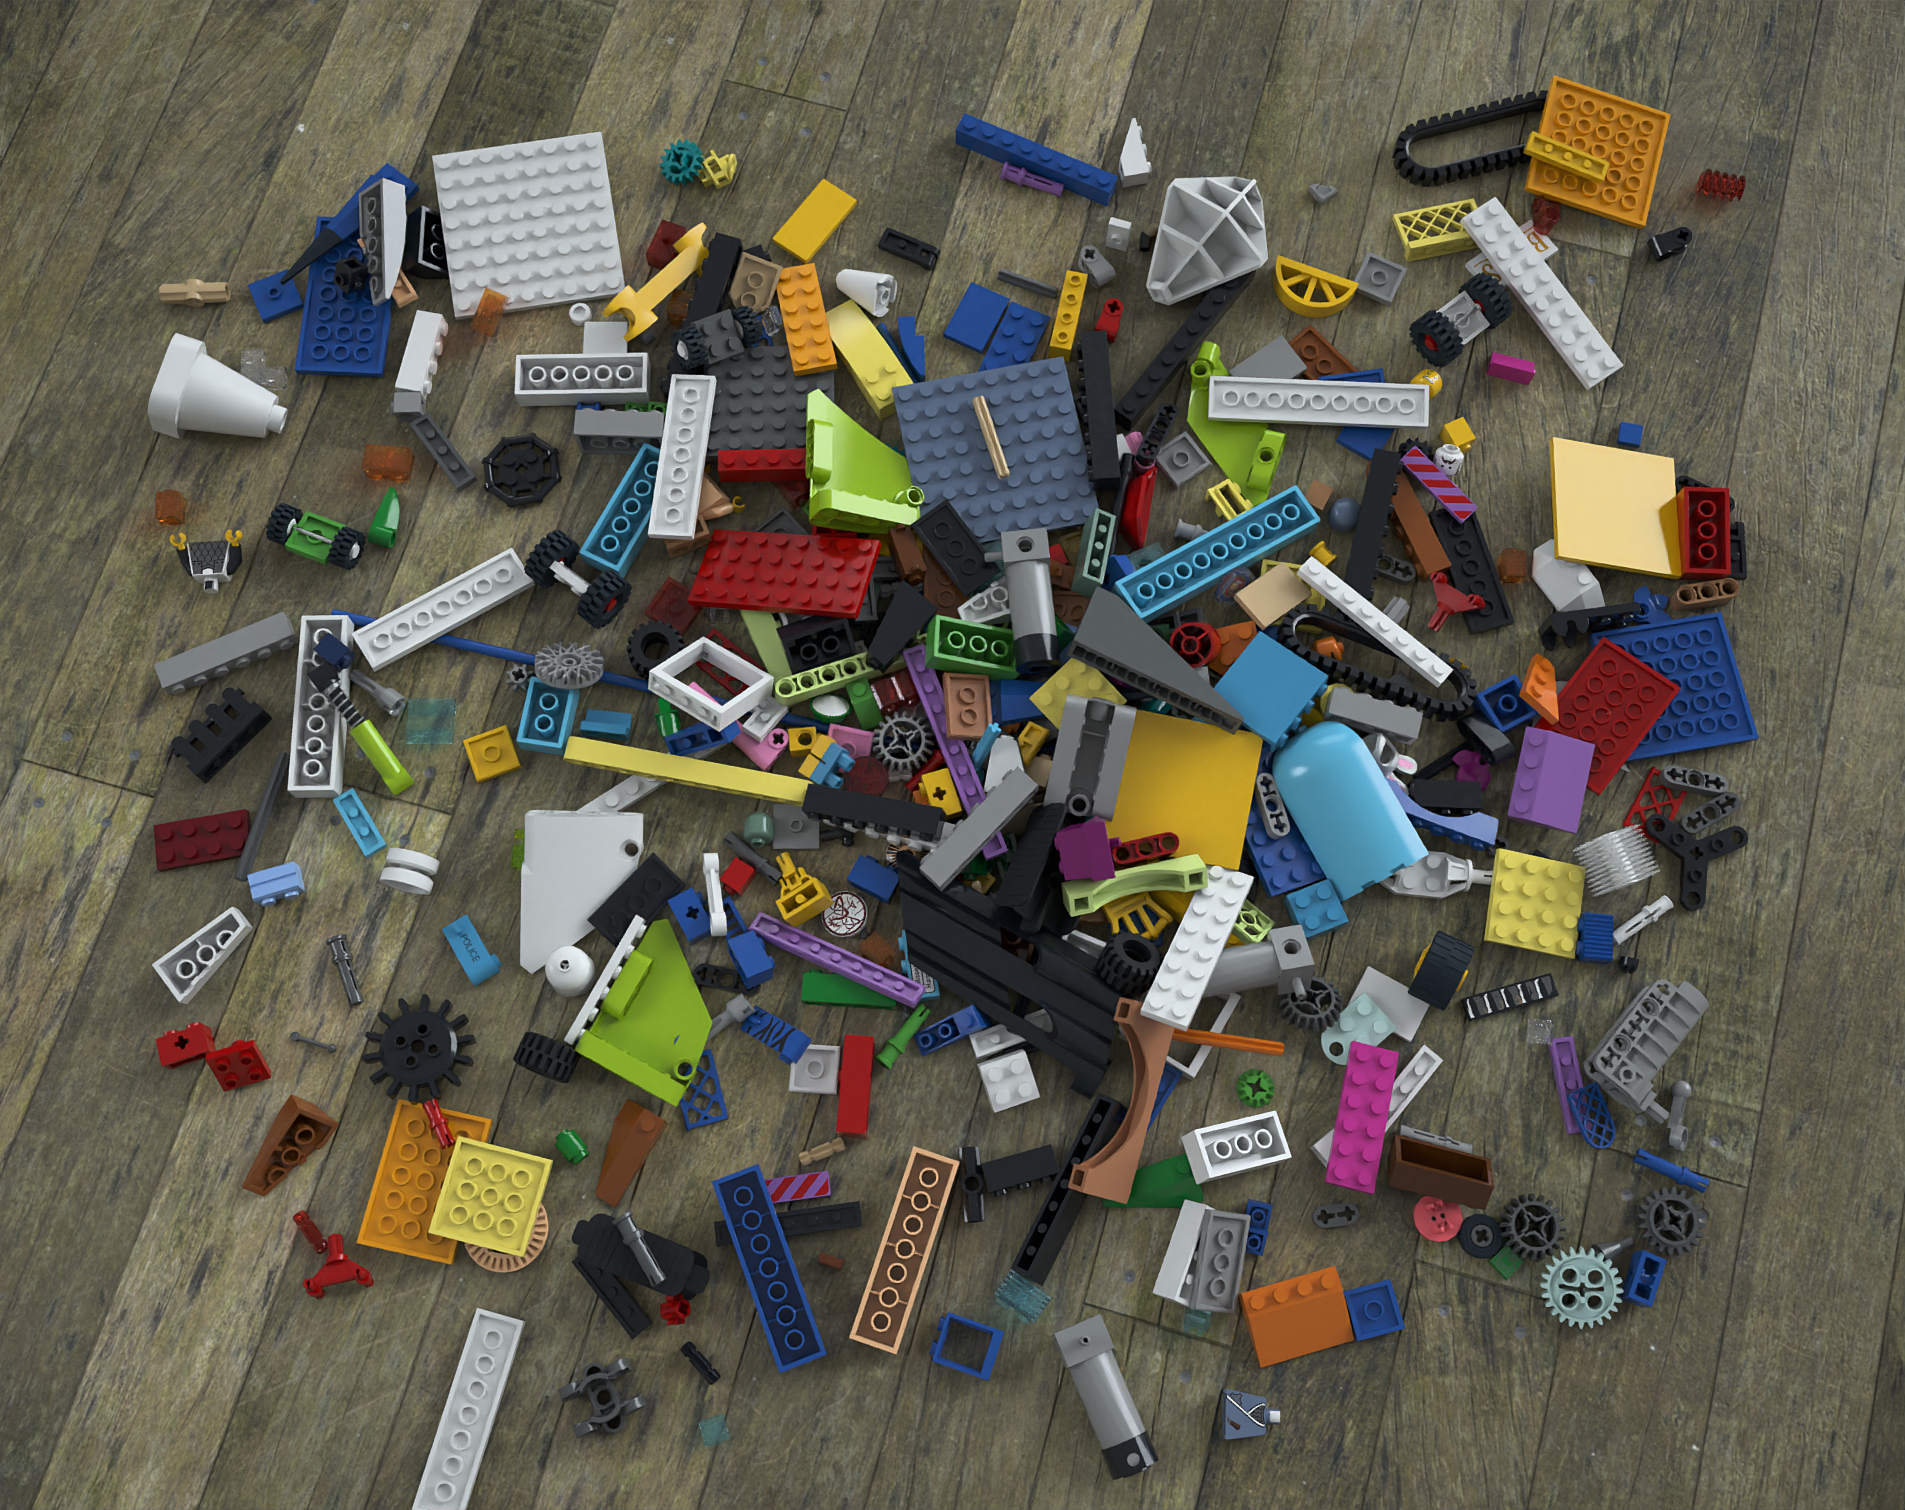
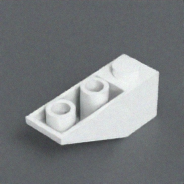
M1132 118L1119 162L1118 170L1123 188L1147 184L1148 177L1152 174L1151 164L1146 161V145L1142 144L1141 141L1142 129L1141 126H1137L1136 118Z

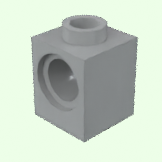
M421 392L394 393V401H391V412L395 414L399 422H413L425 414L426 401Z

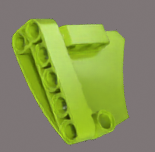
M819 389L807 395L806 477L810 479V524L843 531L888 534L889 529L896 528L898 524L903 523L905 526H911L912 523L921 518L919 505L924 501V493L920 488L913 486L907 459L863 429Z
M668 919L652 922L637 950L631 953L605 997L599 1015L590 1030H585L574 1051L640 1089L677 1107L691 1081L696 1076L697 1066L713 1022ZM689 1064L692 1066L691 1074L681 1076L679 1074L681 1065Z

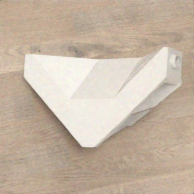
M1240 177L1175 178L1168 186L1146 283L1153 301L1171 305L1262 267L1268 259L1263 202L1255 179L1249 180Z

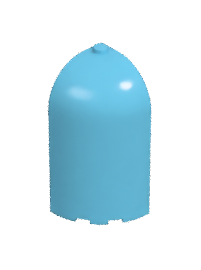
M1322 721L1309 728L1303 725L1293 731L1295 736L1288 739L1281 748L1277 749L1273 759L1272 772L1281 799L1326 878L1330 880L1340 902L1362 892L1365 888L1375 883H1379L1393 875V873L1408 867L1429 854L1369 749L1352 729L1335 721Z

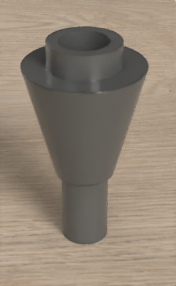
M1629 1236L1620 1241L1592 1244L1591 1248L1594 1249L1595 1257L1599 1253L1604 1254L1603 1262L1608 1259L1612 1261L1623 1250L1634 1246V1241Z

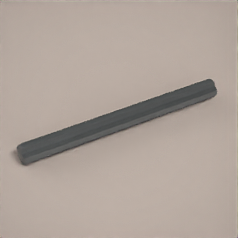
M285 752L279 753L276 758L234 874V879L238 881H247V876L252 870L290 764V754Z

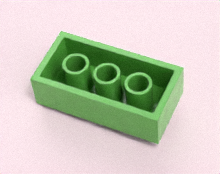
M935 615L927 625L925 667L953 673L989 675V680L1001 681L1000 679L1015 680L1020 674L1015 669L1016 660L1013 651L1012 630L941 615Z

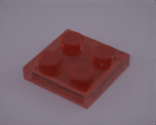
M668 577L644 611V614L656 622L662 620L664 625L667 622L672 624V627H676L679 634L683 637L703 607L690 606L687 600L691 589Z

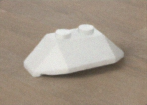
M1554 539L1547 541L1533 551L1531 577L1558 612L1605 606L1600 584L1585 564L1555 559Z

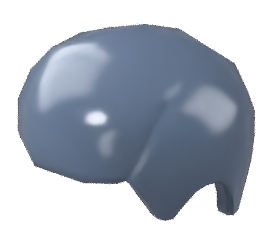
M1352 498L1338 499L1328 510V523L1334 530L1340 533L1352 532L1357 525L1361 506Z

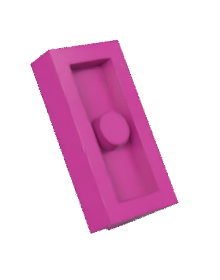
M1492 352L1486 375L1529 385L1535 375L1536 370L1533 369L1535 363Z

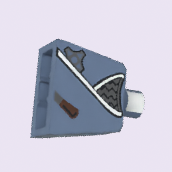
M1223 1389L1222 1439L1265 1435L1266 1424H1280V1410L1266 1408V1398Z

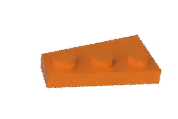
M1537 653L1531 658L1519 696L1553 725L1559 721L1555 669L1548 659L1543 658Z

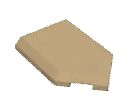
M742 252L729 290V295L735 308L748 306L756 314L768 309L783 267Z

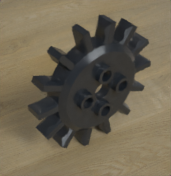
M422 994L420 1010L410 1012L408 1003L401 998L398 1000V1006L402 1012L400 1017L392 1020L388 1014L382 1011L378 1014L381 1022L388 1026L383 1035L376 1032H366L365 1037L372 1043L380 1044L378 1052L362 1055L363 1061L366 1064L381 1062L383 1065L382 1069L372 1074L369 1078L376 1085L390 1076L394 1080L386 1092L390 1099L393 1100L398 1095L401 1087L406 1086L410 1088L408 1098L412 1105H417L420 1088L426 1087L430 1088V1094L433 1098L439 1101L441 1100V1091L437 1083L446 1078L452 1085L459 1088L462 1083L459 1077L451 1071L456 1064L473 1067L474 1061L472 1058L460 1055L459 1050L462 1046L475 1044L476 1038L474 1035L457 1036L456 1031L465 1026L469 1020L465 1014H462L453 1021L448 1022L445 1018L453 1006L449 1000L446 999L441 1004L437 1013L429 1011L431 1005L429 996ZM427 1027L425 1033H419L420 1028ZM399 1039H405L403 1045H397ZM416 1042L425 1043V1048L420 1053L412 1052V1046ZM432 1047H437V1052L431 1054L430 1049ZM416 1059L415 1064L411 1066L408 1065V1061Z

